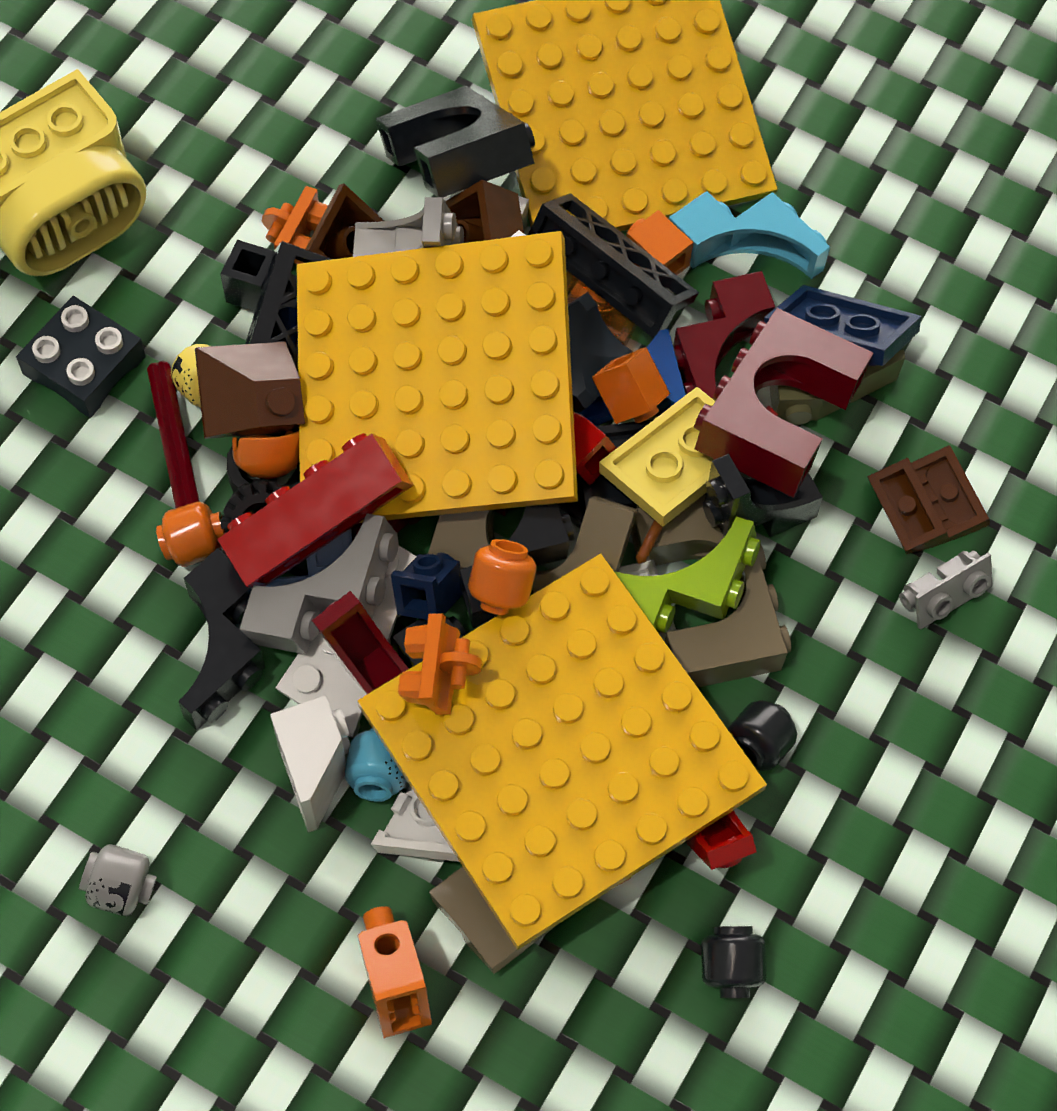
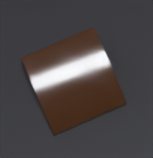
M950 445L912 463L907 457L867 476L906 554L944 544L990 525V519Z

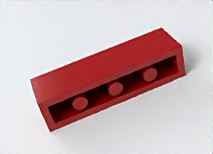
M365 433L355 436L342 446L343 453L330 462L322 460L312 465L304 472L305 479L292 488L285 486L276 490L265 499L267 503L265 507L255 514L251 512L242 514L228 524L227 528L229 531L217 540L246 587L253 588V585L267 586L364 520L366 513L373 514L414 486L384 438L372 433L368 436Z

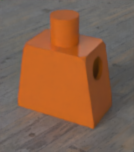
M376 907L367 911L363 915L366 930L358 934V939L383 1038L432 1025L426 984L407 921L400 920L395 922L390 907Z

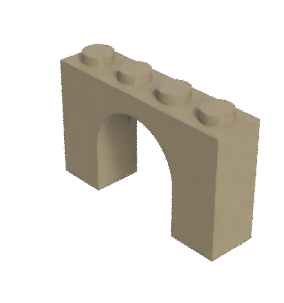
M706 495L701 496L663 527L647 561L654 560L655 566L690 559L700 560L721 542L724 536L720 528L710 525L703 510L702 503L705 501ZM636 508L638 513L631 532L636 555L654 521L641 508ZM761 544L753 566L746 565L740 578V581L744 582V590L740 599L741 604L730 616L718 622L666 633L665 643L697 687L781 671L787 653L791 652L789 632L785 625L779 626L775 613L779 607L775 587L773 584L767 585L763 573L766 569V559Z
M597 496L589 498L574 549L560 566L549 570L536 571L533 582L534 593L600 553L613 571L619 572L638 509ZM496 509L439 515L428 554L446 553L454 560L460 561L461 569L472 566L476 552L483 546L490 545L491 541L496 539L493 527Z

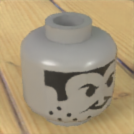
M108 844L99 853H90L81 878L79 890L86 892L85 898L89 906L117 915L129 916L134 912L138 902L148 905L157 876L148 874L150 862L146 855Z

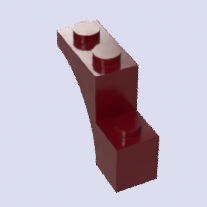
M762 271L713 281L710 299L705 301V312L708 321L676 328L673 348L686 395L698 387L713 399L716 390L715 371L722 359L739 342L751 336L759 321H764V317L775 309L774 301Z
M351 591L330 604L312 620L344 669L366 695L409 669Z

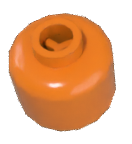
M194 502L165 512L162 518V525L156 527V534L159 546L166 560L173 559L177 565L188 567L201 563L217 548L221 550L222 546L217 540L225 534L224 529H221V520L223 518L221 512L213 513L210 507L203 502Z
M504 539L492 540L490 545L483 546L475 554L468 582L469 592L475 599L481 602L480 607L483 610L497 615L508 614L509 609L523 607L528 602L537 570L536 563L528 555V548L524 545Z

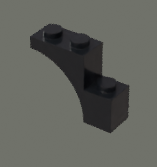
M727 454L713 460L711 463L709 480L706 481V498L702 505L712 527L718 526L724 537L731 528L736 516L753 521L755 527L762 524L769 537H772L816 518L823 497L809 473L793 498L739 472L732 458Z
M558 503L526 506L517 529L508 540L528 548V555L534 559L536 566L567 559L569 541L575 540V535L569 514L561 515ZM472 566L460 569V588L473 629L498 615L483 610L480 607L481 602L470 594L468 582ZM532 586V590H531L530 596H531L532 594H534L533 586Z
M219 548L184 577L189 597L203 613L208 623L209 631L208 650L202 669L194 684L178 701L184 719L196 730L206 722L213 723L219 719L228 708V702L241 690L247 691L260 680L263 669H265L261 649L235 626L237 623H242L252 587L245 586L229 558Z

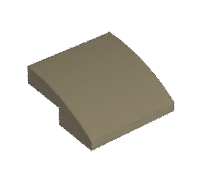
M463 866L429 891L433 903L461 932L465 943L493 974L550 931L548 930L517 950Z

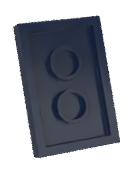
M806 285L801 286L776 307L873 352L869 366H884L920 331L921 324L920 315ZM775 309L764 317V322H768Z

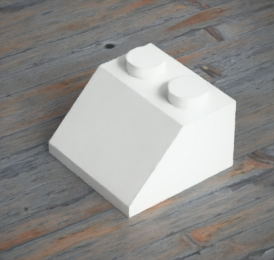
M326 695L270 714L278 748L308 833L318 829L345 776V754H348L350 747L349 731L340 708L331 710Z

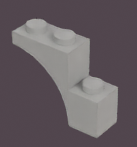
M425 197L424 209L412 216L382 222H356L353 257L464 243V230L462 226H458L455 213H451L443 197Z
M366 513L363 524L350 546L338 559L321 572L289 585L270 587L253 585L239 630L256 645L307 655L311 640H314L319 633L312 620L319 615L320 611H324L330 604L339 600L349 591L361 602L372 619L376 606L382 603L385 596L386 583L384 578L388 564L394 561L398 552L399 541L397 533L384 516Z

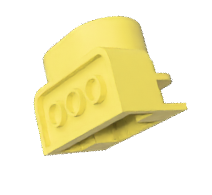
M78 69L0 112V248L20 272L30 276H46L64 270L118 238L135 222L145 204L147 192L145 182L126 159L114 111Z

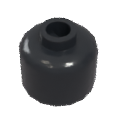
M763 700L751 702L728 727V731L756 770L759 771L775 768L795 745L797 739L795 723L791 719L789 712L779 704Z
M753 926L713 927V934L706 936L702 940V979L709 987L720 988V998H749L751 987H759L764 984L767 978L766 943L762 936L753 934Z

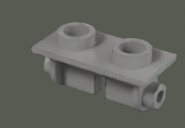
M962 551L956 557L937 567V574L943 580L939 581L929 572L904 586V592L899 594L900 601L906 609L909 610L913 607L916 609L917 627L920 630L936 620L943 619L952 610L972 598L981 596L987 589L992 587L991 554L986 553L980 557L976 551L969 553Z

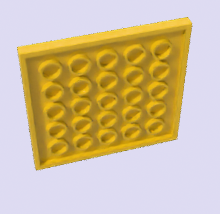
M533 0L473 13L472 23L495 103L505 111L512 113L516 118L527 123L534 135L535 147L531 149L534 164L515 171L522 197L529 199L528 219L531 227L543 203L569 193L578 198L616 229L623 231L628 230L637 220L641 218L647 219L657 210L669 219L671 215L706 191L717 201H721L727 206L764 198L771 192L774 194L777 192V185L720 0Z
M561 231L297 264L298 375L301 383L305 424L299 426L300 482L305 479L304 472L312 465L322 460L330 462L343 453L342 446L350 439L363 433L367 436L372 433L386 440L414 485L373 513V515L384 516L386 520L578 501L565 238Z
M601 553L532 594L523 607L509 609L508 614L498 615L461 637L470 640L469 653L481 658L482 669L479 674L466 676L464 689H453L450 714L436 715L426 705L405 701L398 693L400 675L357 700L358 707L517 950L764 791L767 783ZM423 661L407 671H422Z

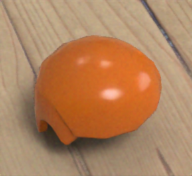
M287 431L284 436L278 437L251 435L242 437L238 441L237 437H233L232 454L234 462L252 477L268 480L283 477L295 469L300 461L299 431L295 433Z

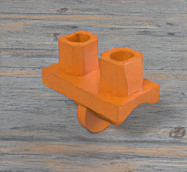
M305 186L294 207L289 203H283L281 209L272 207L265 210L261 220L268 229L265 237L269 242L274 243V249H276L281 241L303 249L307 247L311 239L308 237L311 230L315 231L328 205L319 202L318 190ZM296 259L294 260L295 264L305 263Z
M443 613L429 614L427 625L406 628L405 651L412 659L423 658L422 671H403L400 675L398 693L405 701L426 705L436 715L450 714L453 689H464L466 676L479 674L482 669L481 658L469 653L470 640L460 638V630L445 623L446 616Z

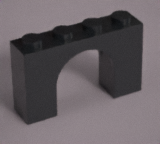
M467 86L375 118L386 157L399 167L418 160L425 188L436 197L449 196L465 190L481 180L489 181L534 164L531 149L535 147V139L530 126Z

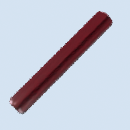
M166 361L151 363L147 367V373L175 508L199 502L176 388L171 378V366Z

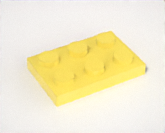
M698 387L694 388L599 462V473L664 527L707 492L706 481L709 480L711 463L715 459L694 450L700 432L694 429V424L705 404L713 406L715 401Z

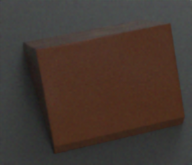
M344 183L340 184L305 250L332 260L353 257L355 223L382 222L384 220Z

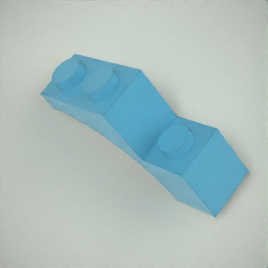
M708 191L669 217V220L694 242L690 260L692 268L723 255L754 253L787 262L805 273L810 279H813L824 271L830 246L823 235L817 230H812L798 217L796 210L789 203L783 202L773 192L736 218L733 217L731 210L725 203L717 201Z

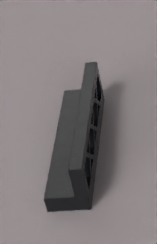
M571 193L543 203L528 235L561 231L565 238L566 270L652 338L660 330L667 329L676 311L694 303L699 294L697 290ZM667 289H670L672 292H674V293L676 294V296L673 295V294H672L670 291H668Z
M281 241L273 251L245 344L273 343L283 340L287 344L298 372V336L295 345L290 336L298 333V326L287 331L278 312L281 305L293 299L297 302V284L291 274L295 259L305 263L332 259ZM288 284L292 293L283 297ZM275 325L280 335L271 338Z

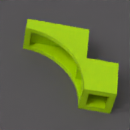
M736 516L731 528L721 542L705 557L686 568L654 576L629 575L617 571L615 573L660 635V632L667 633L675 615V606H672V603L722 620L725 619L729 607L736 609L744 590V582L740 581L745 566L752 567L755 563L761 540L756 539L753 521Z

